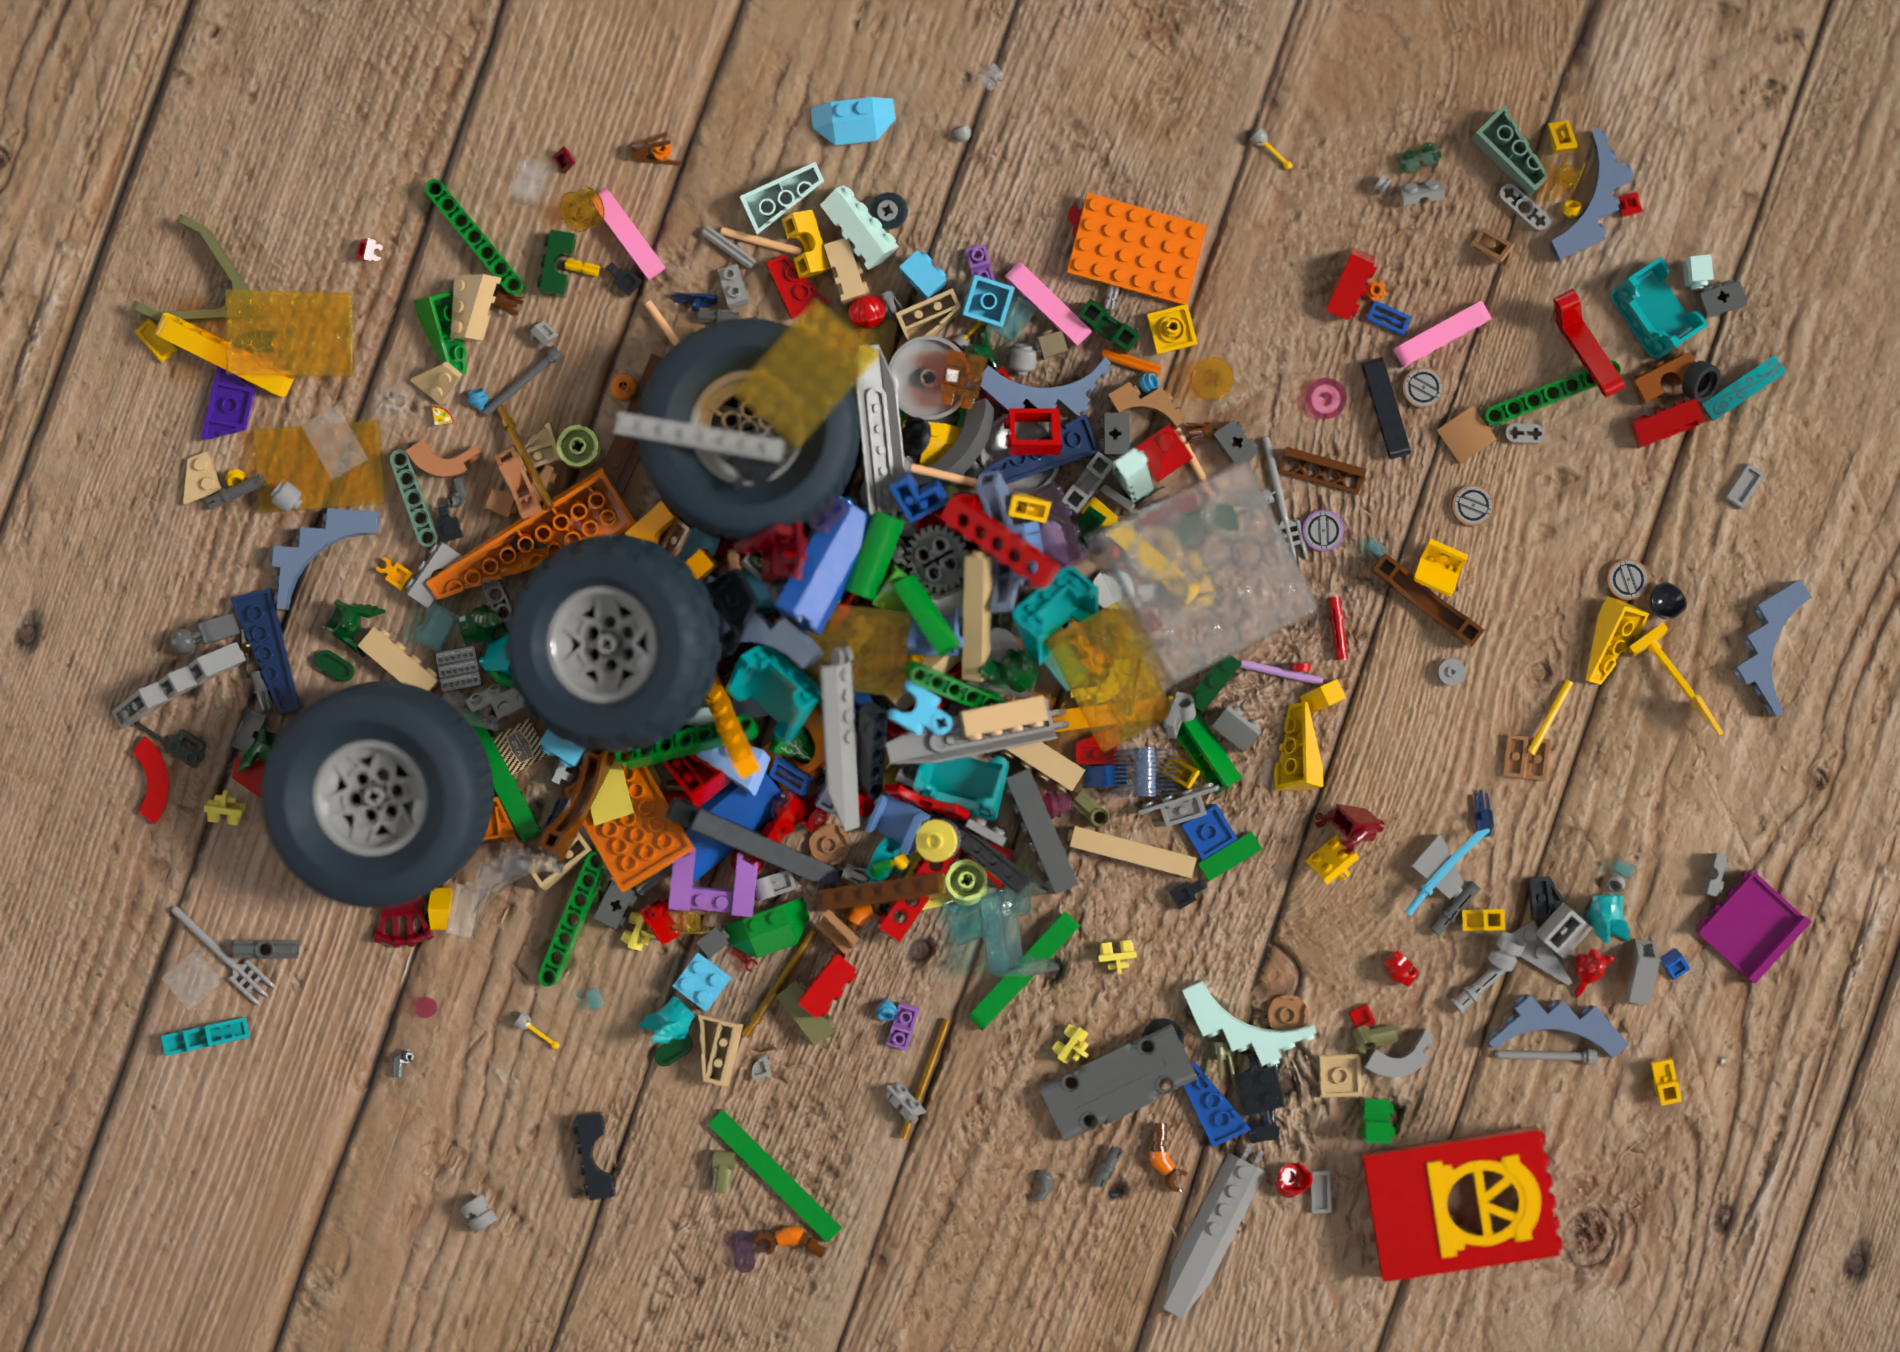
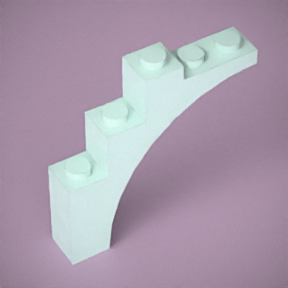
M1203 980L1182 990L1202 1036L1208 1035L1210 1038L1219 1034V1029H1223L1232 1051L1238 1050V1052L1250 1048L1249 1044L1252 1043L1262 1066L1267 1064L1268 1067L1279 1063V1059L1282 1058L1279 1049L1289 1050L1295 1047V1042L1300 1040L1303 1043L1315 1038L1313 1034L1317 1033L1314 1023L1288 1030L1263 1029L1249 1025L1223 1009L1211 996Z

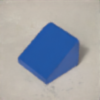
M1676 948L1660 958V963L1672 980L1690 970L1685 958Z

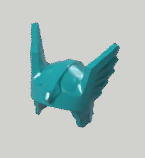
M1594 895L1585 918L1594 927V935L1599 937L1605 944L1610 943L1611 934L1628 942L1630 940V930L1628 922L1624 919L1623 895Z
M672 996L663 1008L645 1017L639 1023V1027L655 1031V1034L650 1039L651 1042L667 1044L673 1038L680 1040L686 1037L694 1014L679 998Z

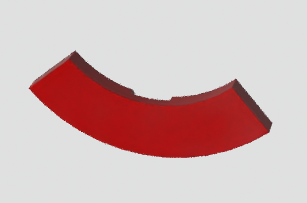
M145 736L132 752L141 762L147 777L146 797L138 812L153 824H156L161 818L168 801L169 773L161 752Z
M885 784L883 790L886 794L903 803L906 801L916 804L917 808L930 813L934 810L944 814L946 817L968 819L970 814L968 810L958 803L934 800L917 794L901 784Z

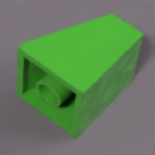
M891 558L876 599L869 600L872 604L908 625V609L892 585L911 575L909 571H904L901 565L896 564ZM929 585L924 587L929 596L934 593L933 590L929 591Z

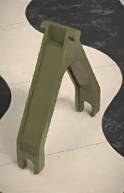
M180 214L177 222L202 235L232 281L233 292L231 299L219 309L157 312L138 301H135L131 308L157 322L160 321L163 313H170L189 323L264 320L266 312L262 309L212 231L204 225Z

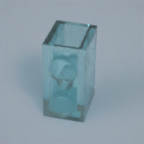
M434 603L433 606L430 605L424 614L426 619L423 625H418L414 635H416V641L440 652L459 615Z

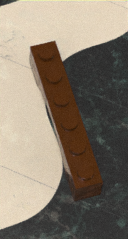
M1384 553L1370 570L1468 648L1472 647L1485 631L1469 617L1434 594L1426 586L1415 582L1414 576L1388 554Z
M586 749L580 775L568 803L560 815L546 827L537 845L546 856L564 861L616 758V752Z
M940 873L818 890L821 912H827L828 910L835 912L879 903L947 895L945 874Z

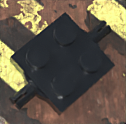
M755 429L750 434L764 437L761 434H759ZM777 429L771 438L780 440L784 434ZM782 454L781 463L732 455L727 463L737 471L739 476L731 486L738 491L744 482L747 481L761 490L788 458L787 455Z
M1256 1055L1249 1056L1248 1060L1251 1069L1245 1073L1234 1075L1244 1116L1252 1114L1262 1115L1264 1127L1273 1125L1270 1112L1277 1108L1286 1107L1276 1065L1266 1068L1259 1067Z

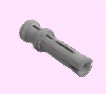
M1494 965L1470 987L1465 986L1463 988L1464 991L1455 999L1452 998L1450 1002L1461 1014L1465 1013V1009L1473 1002H1477L1478 996L1507 971Z

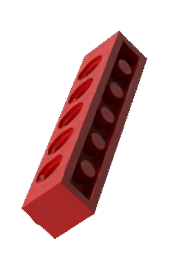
M961 495L952 496L940 517L945 521L944 524L947 527L960 531L963 538L976 542L980 550L985 553L990 552L996 556V561L1003 565H1009L1013 568L1012 571L1016 575L1025 576L1030 580L1029 583L1038 589L1049 587L1062 566ZM964 515H966L969 519L967 525H965L963 522ZM981 526L984 527L986 531L984 537L980 534ZM998 538H1000L1003 543L1001 549L997 546L996 543ZM1015 550H1017L1020 555L1018 560H1016L1013 556ZM1032 561L1037 566L1035 572H1033L1030 567Z
M956 846L955 852L950 858L938 862L940 869L937 871H932L929 868L930 861L926 859L924 863L919 861L913 872L916 873L915 876L933 873L946 875L962 850ZM930 898L916 899V904L912 906L908 905L905 900L891 902L889 906L892 909L888 915L884 912L878 921V924L881 925L878 930L899 944ZM894 913H903L905 920L902 923L895 922L893 919Z

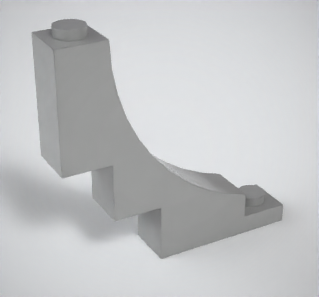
M237 642L198 657L188 666L173 671L164 676L160 681L137 690L115 708L112 714L121 730H123L136 720L149 715L187 691L237 668L246 661L244 653L239 648Z

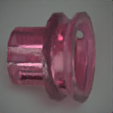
M1056 791L1052 794L1046 793L1045 804L1051 819L1055 816L1060 818L1062 813L1072 811V801L1069 793L1058 795Z

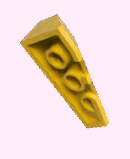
M928 422L931 427V438L926 450L919 456V465L929 467L943 457L954 445L963 428L945 423Z
M1607 596L1598 614L1586 675L1587 681L1600 685L1616 666L1615 660L1620 653L1625 654L1630 640L1633 637L1637 638L1641 633L1649 613L1621 600Z
M1308 702L1289 705L1284 725L1285 738L1283 744L1280 743L1279 750L1281 755L1279 763L1275 764L1274 769L1275 790L1307 791L1323 787V766Z

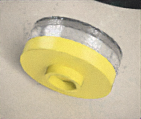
M935 819L925 822L919 828L916 835V846L919 853L931 862L951 859L956 855L961 845V836L958 828L946 819Z

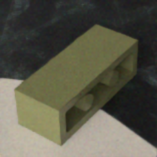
M796 980L776 997L812 1044L816 1046L835 1031L833 1027L835 1022L829 1015L823 1018L820 1016L817 1019L797 1003L798 999L807 989V986L803 981L799 983Z

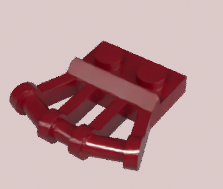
M795 522L790 526L793 532L791 536L762 549L763 582L770 583L786 577L802 580L803 575L801 573L804 562L807 560V554L805 553L807 539L804 538L802 532V522ZM795 536L796 539L793 542L788 543V541ZM796 550L794 556L787 558V552ZM795 564L793 572L787 571V566Z
M423 897L403 905L381 908V920L373 942H382L392 945L394 948H400L402 945L414 947L415 944L426 939H433V932L430 930L424 915ZM413 915H418L424 931L414 936ZM399 916H407L408 937H400ZM388 917H392L393 937L383 934Z

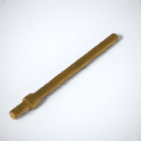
M504 405L498 406L497 411L502 419L501 423L505 431H508L546 509H552L554 504L515 428L516 423L514 419L509 416Z
M811 928L809 929L756 1012H753L749 1017L750 1021L741 1033L742 1035L749 1038L755 1027L760 1025L766 1010L817 932Z
M944 1018L914 1098L920 1103L951 1023L950 1020ZM904 1118L905 1122L899 1137L907 1139L913 1124L907 1122Z

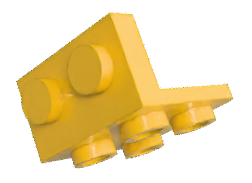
M1430 538L1420 557L1413 579L1420 585L1429 587L1441 594L1452 596L1468 555Z

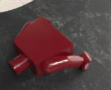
M1336 804L1335 809L1327 812L1328 814L1317 813L1315 815L1317 821L1322 819L1320 822L1315 823L1318 828L1323 827L1326 822L1330 821L1347 838L1339 842L1347 847L1340 849L1345 854H1351L1355 849V845L1360 844L1362 841L1375 840L1377 832H1382L1384 829V821L1377 819L1365 808Z

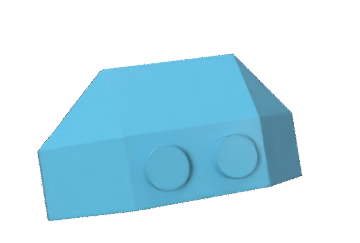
M868 97L832 101L811 108L813 129L835 146L878 141L895 121L893 99Z

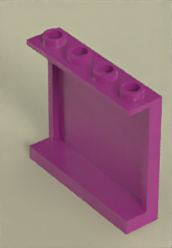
M1751 870L1750 872L1746 871L1739 880L1741 882L1736 888L1732 886L1726 892L1725 896L1727 898L1722 903L1719 901L1711 909L1713 913L1708 918L1704 917L1697 924L1698 929L1696 933L1748 981L1756 984L1812 921L1806 916H1802L1757 874L1756 870Z

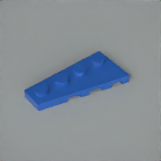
M1196 1062L1192 1063L1198 1079L1183 1087L1212 1146H1218L1251 1130L1249 1125Z

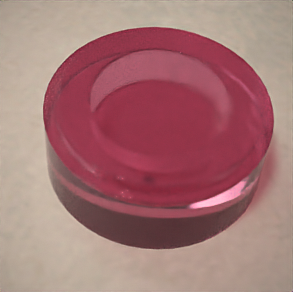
M423 997L416 1003V1013L422 1018L432 1017L437 1011V1003L430 997Z

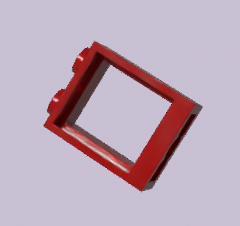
M1009 408L1008 416L1004 417V429H1008V435H1005V447H1009V455L1060 454L1062 443L1059 408ZM1015 422H1049L1050 440H1016Z

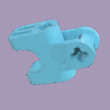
M905 680L903 689L913 697L915 708L911 713H902L896 709L888 710L887 718L917 736H921L924 729L936 735L947 733L952 727V720L948 714L937 709L941 699L914 682ZM941 719H943V724L946 727L938 729V723L936 721H940Z

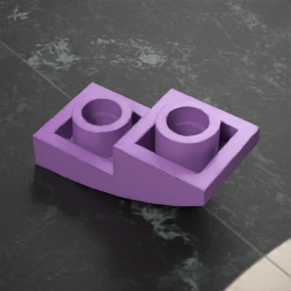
M986 245L965 249L971 274L995 281Z
M903 1002L899 1003L886 1045L907 1050L920 1009L919 1007Z

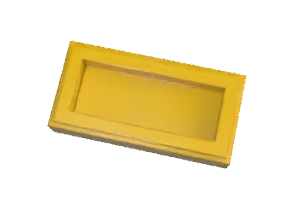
M149 318L134 332L160 362L164 363L178 349L173 343L155 334L157 325Z

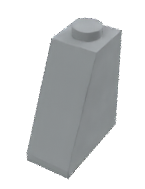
M1437 834L1410 865L1426 881H1429L1451 857L1443 837ZM1456 865L1434 887L1447 899L1452 897L1455 899L1463 890L1461 886L1464 883Z
M1635 939L1627 996L1629 1002L1635 1005H1650L1660 964L1656 942Z

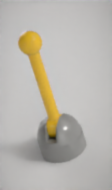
M1262 128L1249 139L1257 146L1265 145L1284 164L1285 169H1291L1292 163L1286 161L1267 142L1268 135Z
M978 322L966 335H957L952 340V343L963 352L970 345L969 337L983 323Z
M522 1012L513 1024L520 1030L529 1028L551 1044L553 1049L559 1048V1042L552 1041L531 1025V1018L525 1012Z

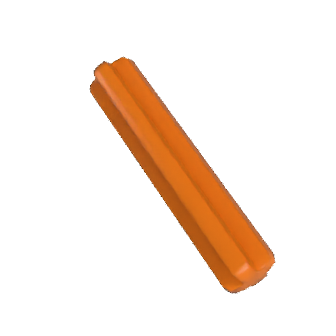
M1106 347L1101 354V358L1106 357L1111 362L1145 373H1153L1159 376L1161 371V365Z

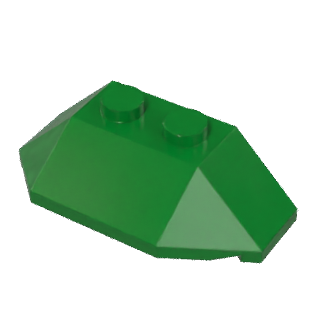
M802 897L755 914L753 917H747L730 923L724 927L730 936L731 946L756 958H760L796 945L810 915Z

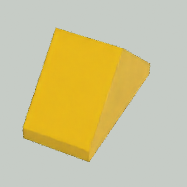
M1569 120L1548 123L1552 155L1573 153L1577 148V141Z
M1025 493L1013 494L1007 515L1046 523L1051 502Z
M1338 679L1299 696L1302 702H1308L1310 714L1346 698Z
M1178 758L1168 759L1167 762L1171 763L1165 764L1164 767L1177 768H1163L1162 771L1175 772L1160 773L1165 776H1175L1168 778L1177 780L1175 781L1186 789H1190L1200 771Z
M436 888L430 892L428 904L430 930H452L453 888Z

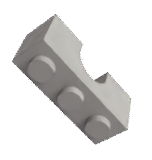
M1098 451L1079 479L1063 497L1060 505L1077 516L1109 474L1114 462Z
M442 541L432 546L429 551L431 555L428 560L421 562L417 568L419 573L415 579L412 577L405 586L407 588L405 593L429 608L436 597L426 584V581L430 579L431 574L435 570L445 569L463 557Z

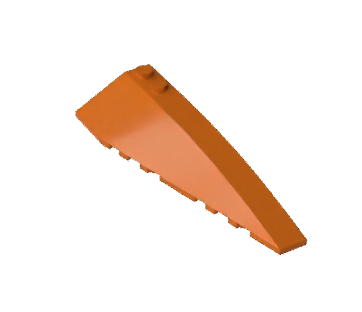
M602 467L552 498L551 500L554 504L552 509L547 510L545 505L542 504L541 512L524 520L520 518L427 580L426 584L438 600L471 587L481 586L484 583L496 581L511 574L514 575L536 568L547 556L555 554L568 543L597 535H620L637 522L614 483ZM516 536H518L517 546L521 552H517L516 548L510 544ZM522 539H529L532 542L531 546L527 548L521 546L520 541ZM534 541L547 544V547L533 549ZM504 550L513 551L510 554H503Z

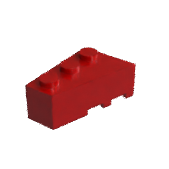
M1352 248L1326 311L1348 321L1351 316H1356L1360 305H1357L1359 297L1364 298L1368 286L1365 285L1367 279H1372L1377 269L1374 266L1375 257Z
M1693 399L1688 402L1682 400L1674 403V407L1666 410L1663 407L1653 411L1654 415L1648 418L1646 414L1635 418V423L1631 424L1630 427L1638 448L1704 423L1705 420L1697 400Z
M694 754L663 762L698 807L731 783L722 770L711 766L708 762L701 760Z
M836 952L831 955L830 961L826 966L822 967L819 975L810 983L797 1001L801 1007L817 1019L820 1016L823 1018L830 1010L828 1005L833 999L837 1001L844 992L842 990L843 986L846 983L851 984L857 976L855 974L857 969Z

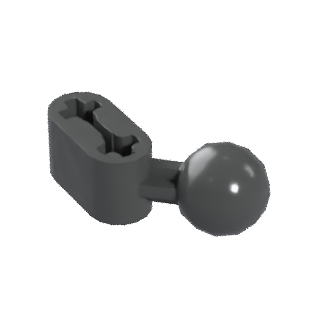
M229 614L197 624L198 630L195 631L185 628L178 629L170 638V646L176 653L186 655L192 652L196 644L201 641L203 645L237 636L240 634L234 614Z

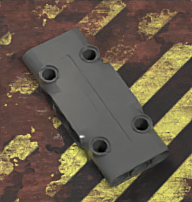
M1170 1024L1134 1042L1126 1043L1077 1067L1078 1069L1040 1086L1039 1089L1064 1141L1067 1142L1083 1133L1094 1130L1102 1124L1106 1125L1160 1099L1159 1097L1197 1080L1198 1077L1173 1025ZM1148 1040L1152 1042L1153 1049L1151 1051H1144L1141 1047L1143 1041ZM1068 1077L1076 1078L1077 1085L1075 1087H1069L1066 1084ZM1166 1078L1171 1081L1172 1085L1169 1089L1161 1088L1159 1083L1162 1079ZM1086 1115H1093L1096 1119L1095 1124L1087 1125L1084 1122V1117Z

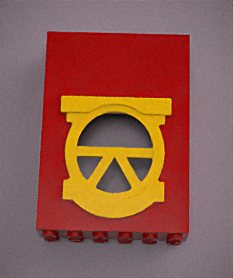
M1537 1126L1361 1152L1383 1282L1561 1256L1560 1250H1563V1243L1556 1230L1560 1229L1558 1216L1553 1211V1208H1557L1556 1199L1550 1193L1553 1181L1551 1174L1547 1172L1546 1166H1550L1549 1156L1543 1149V1145H1546L1545 1133ZM1483 1170L1494 1171L1504 1176L1487 1192L1485 1191ZM1473 1171L1484 1236L1472 1235L1458 1228L1451 1220L1447 1209L1448 1194L1454 1183L1462 1176ZM1513 1184L1519 1196V1209L1517 1213H1513L1490 1204L1488 1201L1508 1185ZM1489 1212L1510 1220L1511 1224L1501 1232L1493 1234Z

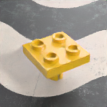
M1188 304L1147 314L1157 355L1198 345Z
M1338 835L1328 840L1325 845L1305 860L1308 866L1327 885L1336 877L1339 880H1345L1346 878L1342 873L1349 877L1350 871L1347 868L1359 859L1355 851L1351 854H1345L1340 850L1347 847L1339 843L1342 839Z

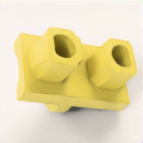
M224 790L222 795H215L214 800L209 799L207 805H204V812H207L208 822H220L221 814L228 815L227 823L230 825H238L242 814L246 810V804L236 803V797H231L229 790Z
M631 912L628 920L635 925L634 931L625 930L621 940L628 944L627 947L641 951L643 945H648L651 938L657 939L650 926L644 922L641 913Z
M1131 940L1120 941L1121 952L1113 953L1112 942L1100 943L1099 962L1116 960V963L1108 964V970L1117 969V975H1122L1121 968H1129V961L1120 962V959L1137 958V953L1134 951Z
M1069 1024L1063 1033L1070 1038L1067 1045L1058 1040L1052 1047V1050L1058 1055L1057 1058L1066 1064L1069 1063L1071 1058L1078 1061L1081 1055L1087 1058L1089 1054L1085 1052V1049L1089 1044L1084 1040L1089 1033L1080 1027L1077 1028Z

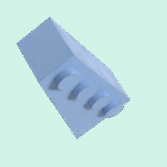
M710 734L706 735L704 740H707ZM690 739L687 740L684 743V745H687L690 742ZM725 746L694 754L701 760L708 762L711 766L722 770L729 780L754 796L757 794L771 760L764 750L751 746L761 770L742 779L732 766Z

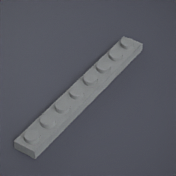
M618 412L614 433L617 435L781 463L785 444L783 440L622 412Z

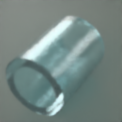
M1374 537L1364 547L1365 550L1378 560L1388 549Z
M1617 858L1612 872L1630 879L1634 873L1635 865Z
M599 988L585 992L590 1010L605 1006Z

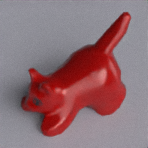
M1589 949L1588 955L1579 954L1577 956L1575 972L1580 981L1575 989L1574 995L1576 998L1583 993L1588 984H1593L1601 979L1606 967L1614 961L1613 956L1600 954L1596 949Z

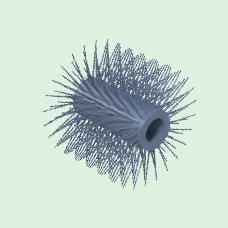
M1134 748L1117 750L1134 751V754H1114L1134 755V758H1117L1134 759V763L1114 764H1134L1135 767L1114 768H1135V771L1119 772L1135 773V776L1114 777H1135V780H1117L1135 781V785L1114 786H1135V789L1114 790H1135V793H1130L1135 794V796L1176 794L1156 793V790H1177L1156 789V786H1166L1163 784L1156 785V781H1177L1156 780V777H1175L1156 776V772H1175L1156 771V768H1177L1156 767V764L1171 763L1156 762V759L1176 758H1155V755H1176L1155 754V751L1176 749Z

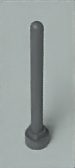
M552 345L547 350L545 358L482 410V416L488 417L498 406L506 402L549 364L561 361L564 358L563 355Z

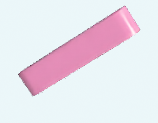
M607 187L589 199L648 280H651L666 269Z
M1018 262L1004 276L1020 294L1059 331H1062L1063 335L1076 347L1092 332L1077 315L1021 262Z
M1480 301L1404 342L1393 350L1404 368L1485 324L1492 317L1483 301Z

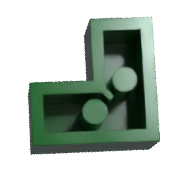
M1363 1097L1361 1140L1365 1143L1391 1144V1139L1395 1138V1126H1392V1123L1389 1121L1390 1116H1393L1394 1104H1390V1099Z

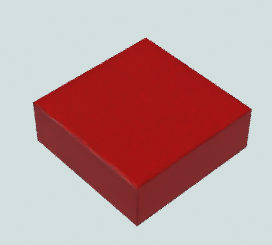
M1367 1003L1348 1011L1355 1029L1359 1026H1370L1376 1023Z

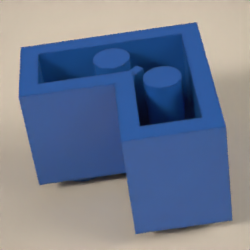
M907 471L890 482L889 488L910 523L937 510L948 502V494L939 479L919 488L911 472Z

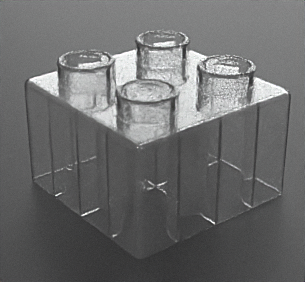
M1246 461L1223 464L1089 531L1084 536L1098 569L1155 681L1177 683L1315 613L1318 608L1261 488Z

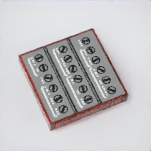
M475 644L434 652L441 693L483 686Z

